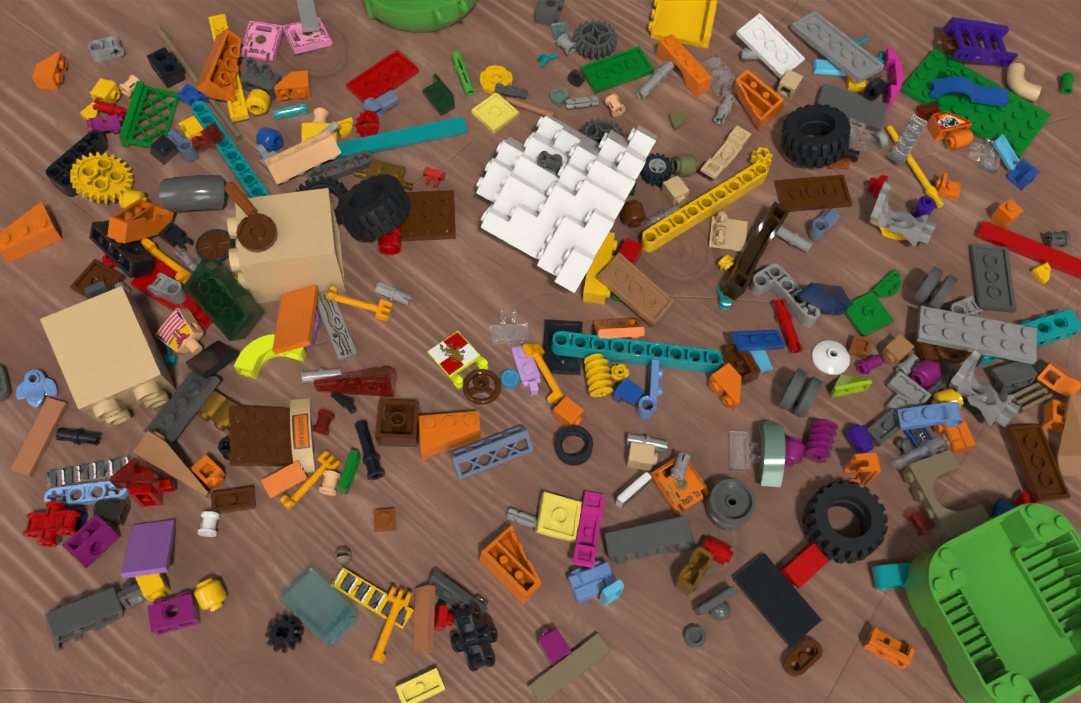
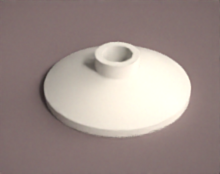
M826 340L814 347L812 361L815 367L822 373L839 375L848 368L850 355L842 344Z

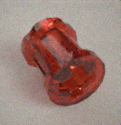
M936 101L930 102L927 105L920 104L916 107V115L920 120L940 111Z
M319 410L316 425H313L312 430L321 435H329V427L331 421L335 418V414L330 411Z
M920 510L907 518L918 531V537L935 528L934 525H930L924 515V510Z

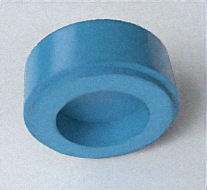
M507 369L501 374V384L504 388L514 389L519 385L520 375L516 370Z

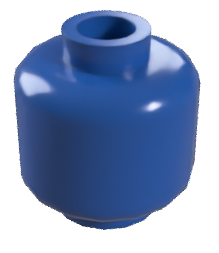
M269 127L261 128L256 136L257 145H263L270 152L277 151L283 144L281 133Z

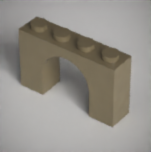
M951 449L911 463L902 471L904 480L910 485L915 500L919 502L923 509L924 517L929 520L935 537L941 543L990 519L982 503L962 511H952L943 507L935 498L933 492L935 480L954 474L961 467Z

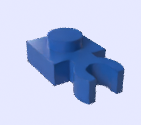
M186 84L176 95L178 100L190 106L196 101L209 102L205 94H202L189 84Z

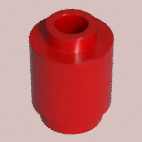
M708 537L703 546L705 550L713 554V561L722 565L725 562L729 563L734 553L731 551L732 546L716 538L711 539Z

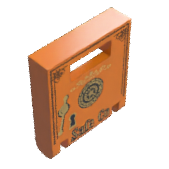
M638 317L595 320L593 323L598 337L602 339L619 337L635 339L639 338V336H644V326Z
M676 457L652 472L650 476L673 513L677 516L681 513L677 505L684 512L703 500V495L705 497L709 496L710 491L690 462L685 471L686 476L682 480L675 479L671 475L665 478L662 472L675 464Z

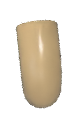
M1010 64L1006 74L1010 90L1025 100L1036 102L1041 86L1032 84L1024 78L1025 66L1023 64Z

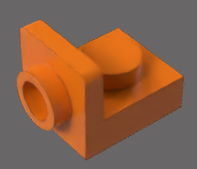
M944 172L941 178L938 177L934 187L937 188L938 196L957 201L961 183L947 180L948 173Z

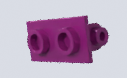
M119 114L105 116L107 123H104L103 116L86 120L87 127H91L90 131L98 130L105 134L104 131L111 130L112 133L121 132L124 117Z

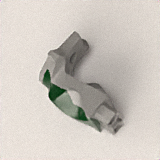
M975 349L952 378L949 388L959 391L963 400L962 406L975 414L983 415L988 425L997 422L1005 427L1017 414L1020 407L1011 402L1015 397L1014 395L999 394L988 383L979 382L975 379L974 369L982 355L979 350Z

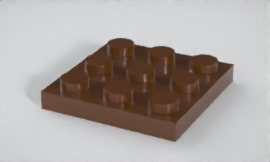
M454 190L406 192L411 201V208L406 220L401 222V241L456 239Z
M229 407L230 466L287 467L293 463L290 408Z

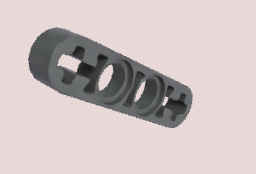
M365 150L312 168L308 171V180L312 183V177L317 175L316 181L320 180L319 176H323L324 180L329 176L333 181L334 178L339 179L353 174L356 169L360 171L368 169L373 159V154ZM347 163L354 164L351 168L345 167V164ZM330 169H337V172L334 174L328 173Z

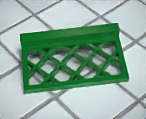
M137 81L119 135L121 145L129 147L131 144L150 148V145L153 144L152 139L160 137L162 134L167 137L179 102L176 96L179 92L145 86L144 82ZM148 93H154L157 97L149 100L147 95ZM169 96L174 97V100L167 103L164 98ZM161 100L164 105L156 108L153 103ZM150 105L153 110L145 114L143 108ZM168 109L170 114L163 117L160 112ZM157 114L160 119L152 122L149 117ZM146 119L149 124L140 127L138 123ZM163 122L166 128L158 130L156 125ZM153 128L155 133L147 136L144 131ZM142 133L145 138L136 140L134 136Z

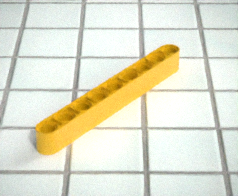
M764 162L753 164L646 229L641 239L643 250L645 252H652L763 184L769 171L768 165Z

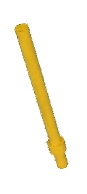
M892 125L886 127V131L894 143L908 152L905 159L925 188L926 195L935 201L937 208L943 207L944 204L938 196L936 188L932 187L908 149L898 143L900 137Z

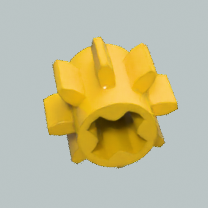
M759 147L757 151H752L750 162L753 164L764 162L770 166L773 154H770L768 149Z

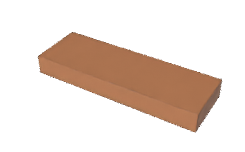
M434 585L415 588L413 654L434 651Z

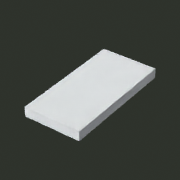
M760 13L736 32V35L781 80L788 69L793 71L805 60Z

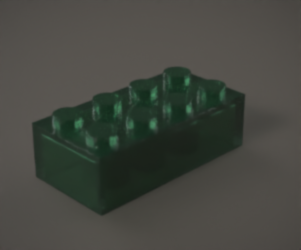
M217 258L201 260L183 286L185 291L229 341L245 339L265 312Z

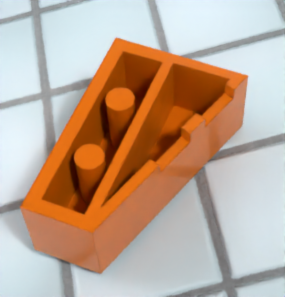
M748 69L735 79L734 92L759 132L782 112L785 99Z
M139 199L110 216L107 237L125 244L158 235L172 222L174 212Z
M42 201L0 232V253L8 263L62 240L50 212Z
M479 411L419 416L422 462L439 453L440 455L446 453L447 450L454 447H461L480 439Z
M511 525L481 551L479 562L524 606L539 591L542 582L530 559L528 560L523 551V546L518 541Z

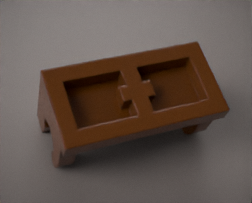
M735 343L725 348L726 351L721 353L725 364L730 363L742 377L741 386L758 379L761 369L749 351L739 352Z

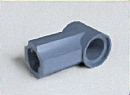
M389 90L376 99L370 97L365 100L363 109L374 111L380 119L386 110L399 103V99L393 90Z
M173 129L168 132L167 138L177 145V151L185 161L193 162L198 158L199 153L191 139H188L180 130Z
M828 208L819 218H816L808 232L809 238L816 242L823 240L825 234L840 220L838 211L834 208Z

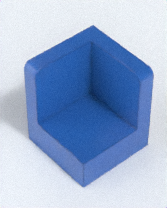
M1022 159L1016 168L1006 176V179L1022 191L1035 179L1040 171L1025 159Z
M625 378L614 391L613 400L620 403L623 399L634 406L644 396L645 390L628 378Z

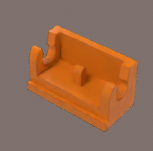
M877 453L854 454L843 468L844 473H854L857 476V479H850L848 483L851 484L854 481L865 486H869L881 473Z
M877 626L871 627L862 647L901 669L910 666L916 647L906 645L880 631Z

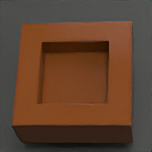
M854 334L848 353L867 359L873 340Z
M394 508L374 510L375 532L396 531Z

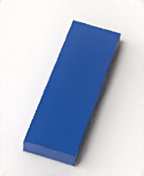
M778 330L734 332L731 335L739 352L783 349L786 346Z

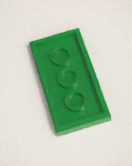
M640 46L583 65L580 67V71L594 94L653 74L654 68Z

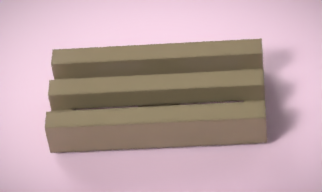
M1039 381L1013 394L1015 397L1012 402L1019 406V412L1023 413L1054 397V394L1049 393V388ZM1037 388L1040 389V390H1038V391H1036V392H1034V393H1032V394H1030V395H1028V396H1026V397H1024V398H1022V399H1020V400H1018V401H1017V399H1016V398H1018V397H1020V396H1022V395H1024V394H1027V393H1029V392H1031V391H1033V390H1035V389H1037ZM1041 394H1044V397L1024 407L1020 405L1030 399H1033Z

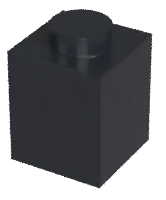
M162 134L150 145V154L165 165L177 154V145Z

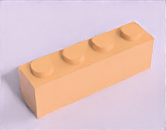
M328 129L266 159L265 163L277 184L286 183L290 178L302 175L310 168L319 167L323 162L337 158L341 152Z

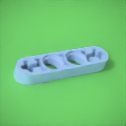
M122 480L55 487L45 493L44 500L45 502L53 501L52 498H55L56 494H58L61 498H56V501L65 503L66 507L121 501L128 497L129 486ZM121 486L123 490H120L119 494H117L115 491ZM98 488H102L103 494L100 497L94 498L93 492ZM82 491V496L78 500H72L74 492Z

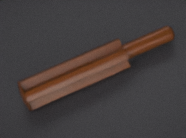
M231 181L224 186V190L248 217L258 212L234 182Z

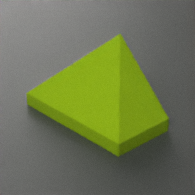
M841 374L829 394L830 398L867 391L872 384V380Z

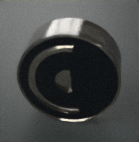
M574 69L568 74V81L573 86L580 87L584 83L585 77L581 71Z

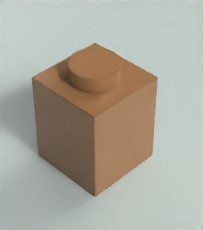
M899 334L884 348L880 356L887 364L895 368L898 363L910 354L915 346Z

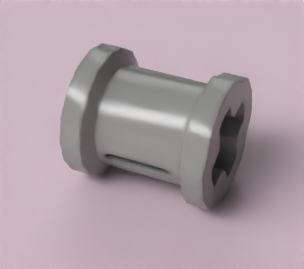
M566 33L557 39V46L562 47L568 56L576 51L577 43L572 42Z

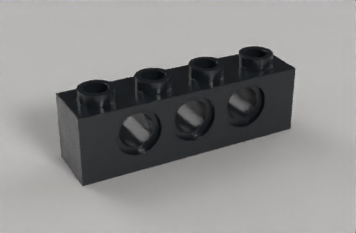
M109 220L92 222L89 238L130 278L151 275L154 259L135 241L124 244L107 237Z

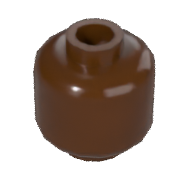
M638 200L627 201L621 208L623 223L630 225L631 228L641 226V223L646 219L643 204L638 202Z

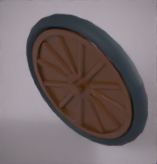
M212 229L206 231L198 238L195 245L196 253L204 261L220 262L229 257V249L235 247V241L230 238L229 232L222 229Z

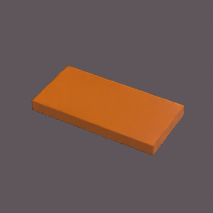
M316 285L282 294L272 348L275 354L311 345L319 292Z

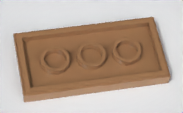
M620 252L596 277L652 327L675 302Z

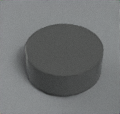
M691 626L684 633V641L688 647L698 649L705 643L706 633L699 626Z

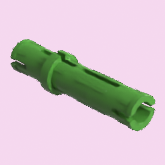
M455 51L451 54L455 64L454 69L459 75L465 95L471 97L476 92L467 71V63L464 62L462 53Z

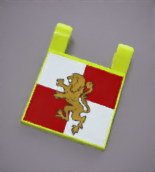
M459 331L427 351L457 389L463 387V379L458 373L474 362L479 369H488L487 360L480 356Z

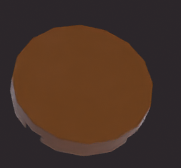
M255 213L251 214L252 216H246L237 227L236 234L240 244L250 252L259 253L268 250L277 239L278 232L275 223L265 214Z

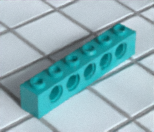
M1061 309L1050 316L1045 314L1034 321L1029 319L1020 324L1037 328V348L1074 337L1081 331V322L1072 309L1066 311ZM982 354L976 367L1003 358Z

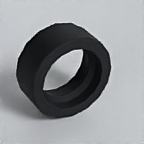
M574 425L568 426L558 433L555 441V452L563 463L571 466L581 465L591 456L593 439L586 429ZM568 436H578L585 441V451L581 455H569L563 450V440Z

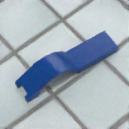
M961 76L932 80L929 83V86L934 87V91L930 92L929 97L939 98L949 92H963L971 98L973 103L1006 107L1008 104V89L973 85L972 81Z

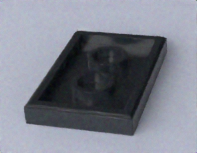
M545 319L543 348L545 353L543 354V360L551 374L580 375L581 358L557 355L551 350L553 335L558 331L582 333L583 322Z

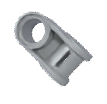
M114 35L92 40L87 45L91 57L96 63L121 58L124 55V49L120 45L121 40Z
M160 272L157 274V279L153 284L147 287L153 295L176 305L183 303L187 298V294L180 282Z
M969 296L964 300L953 303L947 310L979 317L984 312L975 303L974 296Z

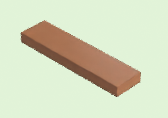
M51 398L46 399L10 469L12 472L29 477L33 476L68 406L66 402Z

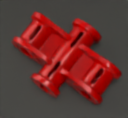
M48 501L46 502V513L27 514L28 523L22 535L30 538H40L37 540V545L57 547V536H73L77 532L75 528L81 513L73 510H63L66 508L65 503Z

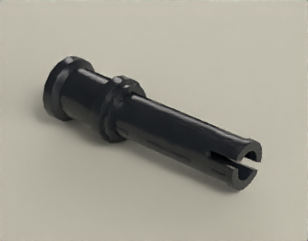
M358 421L355 423V428L364 454L362 462L366 465L368 471L367 479H380L385 475V471L381 468L380 464L381 457L375 451L367 421Z

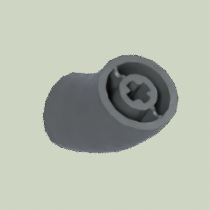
M193 175L164 179L159 185L161 203L165 209L174 213L191 210L222 209L224 204L223 178L221 175Z

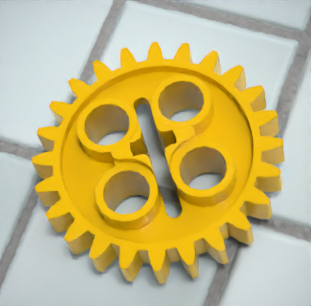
M96 152V156L89 153L88 158L82 155V160L76 159V164H72V169L70 170V182H72V188H76L77 194L82 193L83 199L87 196L89 197V202L97 199V204L101 200H104L105 204L108 203V200L115 203V198L119 200L121 194L126 190H131L133 174L131 173V168H126V162L121 163V158L115 160L113 154L107 157L106 152L103 156Z

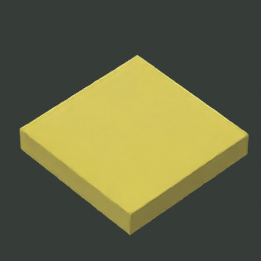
M494 93L471 110V114L495 134L517 118L519 111L498 93Z
M543 492L535 533L572 543L576 542L582 502Z

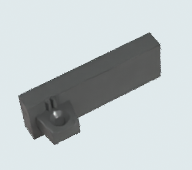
M438 571L432 574L428 585L435 586L436 596L455 610H463L469 608L472 604H476L481 610L482 618L484 617L488 609V601L480 595L475 598Z

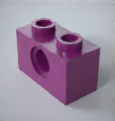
M95 515L62 546L80 564L88 568L120 537L105 521Z
M189 593L178 594L176 598L170 600L160 599L155 601L154 604L147 606L150 629L157 636L201 623L198 602L195 596ZM178 608V613L174 617H170L171 611Z

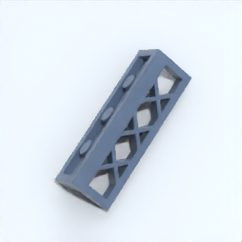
M521 424L448 453L454 464L457 476L461 480L533 452L534 449L528 430ZM525 439L527 448L522 450L516 449L517 442ZM506 447L509 449L504 457L496 455L499 448ZM487 454L491 456L488 463H478L481 455ZM466 461L472 463L468 471L461 473L459 464Z

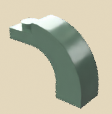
M771 420L759 421L761 461L758 477L760 485L781 488L785 466L783 425H779V423Z

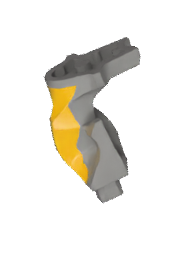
M885 181L878 195L869 224L879 227L881 234L887 238L908 240L913 246H916L917 242L928 245L936 224L927 221L929 215L913 217L907 211H892L888 205L892 185Z

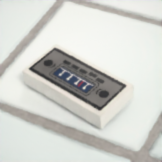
M645 472L617 497L616 505L620 509L650 484L652 477L649 473Z

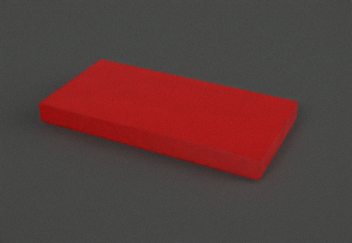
M396 50L348 82L346 88L364 103L370 97L376 99L389 90L396 89L418 74L419 68L400 51Z
M156 256L153 257L154 265L151 275L135 277L130 282L132 287L173 311L176 308H184L192 312L196 307H203L214 295L212 289L192 277L182 286L187 294V298L181 304L176 305L153 295L147 287L153 284L159 272L176 280L175 275L177 274L176 271Z

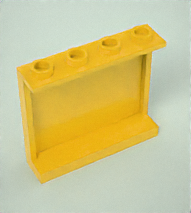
M655 0L654 7L656 9H653L651 19H654V21H650L648 30L651 31L650 38L661 40L672 34L681 44L708 48L717 0Z

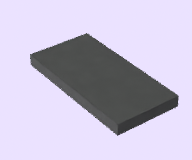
M825 83L822 86L817 101L820 105L827 104L832 108H838L839 112L842 111L848 117L850 124L874 132L881 130L888 107L886 103L868 100L864 96Z
M971 244L969 250L977 306L985 311L1014 313L1016 305L1008 247Z
M192 370L171 396L170 401L164 405L144 432L147 433L149 431L153 434L156 431L166 437L164 441L171 445L221 380L213 375L205 379Z

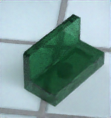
M434 74L433 84L422 89V93L439 115L442 116L455 109L454 95L437 74Z

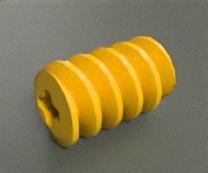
M602 354L589 355L584 359L585 371L587 372L586 378L588 379L587 385L589 386L588 392L592 397H603L613 392V388L610 387L612 381L609 380L611 374L607 373L610 371V368L606 366L609 361L603 359L604 356Z

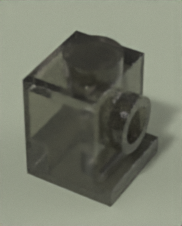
M108 498L106 501L99 499L94 505L93 515L99 516L107 523L124 526L131 506L125 500L118 501Z

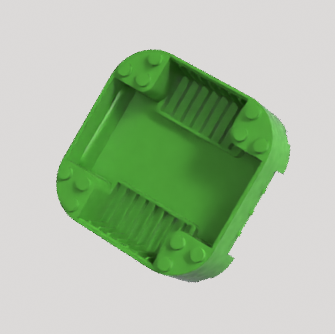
M1023 504L995 515L991 519L921 552L914 558L908 568L910 571L908 580L905 582L909 603L922 627H926L947 665L946 670L957 690L968 703H1058L1081 689V538L1068 519L1060 512L1043 504Z

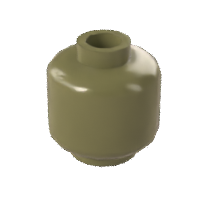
M677 154L672 160V172L679 177L692 176L698 169V161L692 154Z

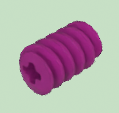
M817 419L812 423V429L806 445L807 449L804 453L807 459L816 463H826L825 458L831 457L829 451L833 449L831 444L834 443L835 439L833 437L836 436L834 430L838 429L836 423L826 419Z

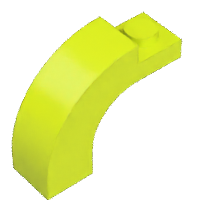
M275 334L260 337L248 344L239 354L234 367L238 375L257 379L262 366L268 360L274 357H287L304 362L307 354L304 347L275 354L272 350Z

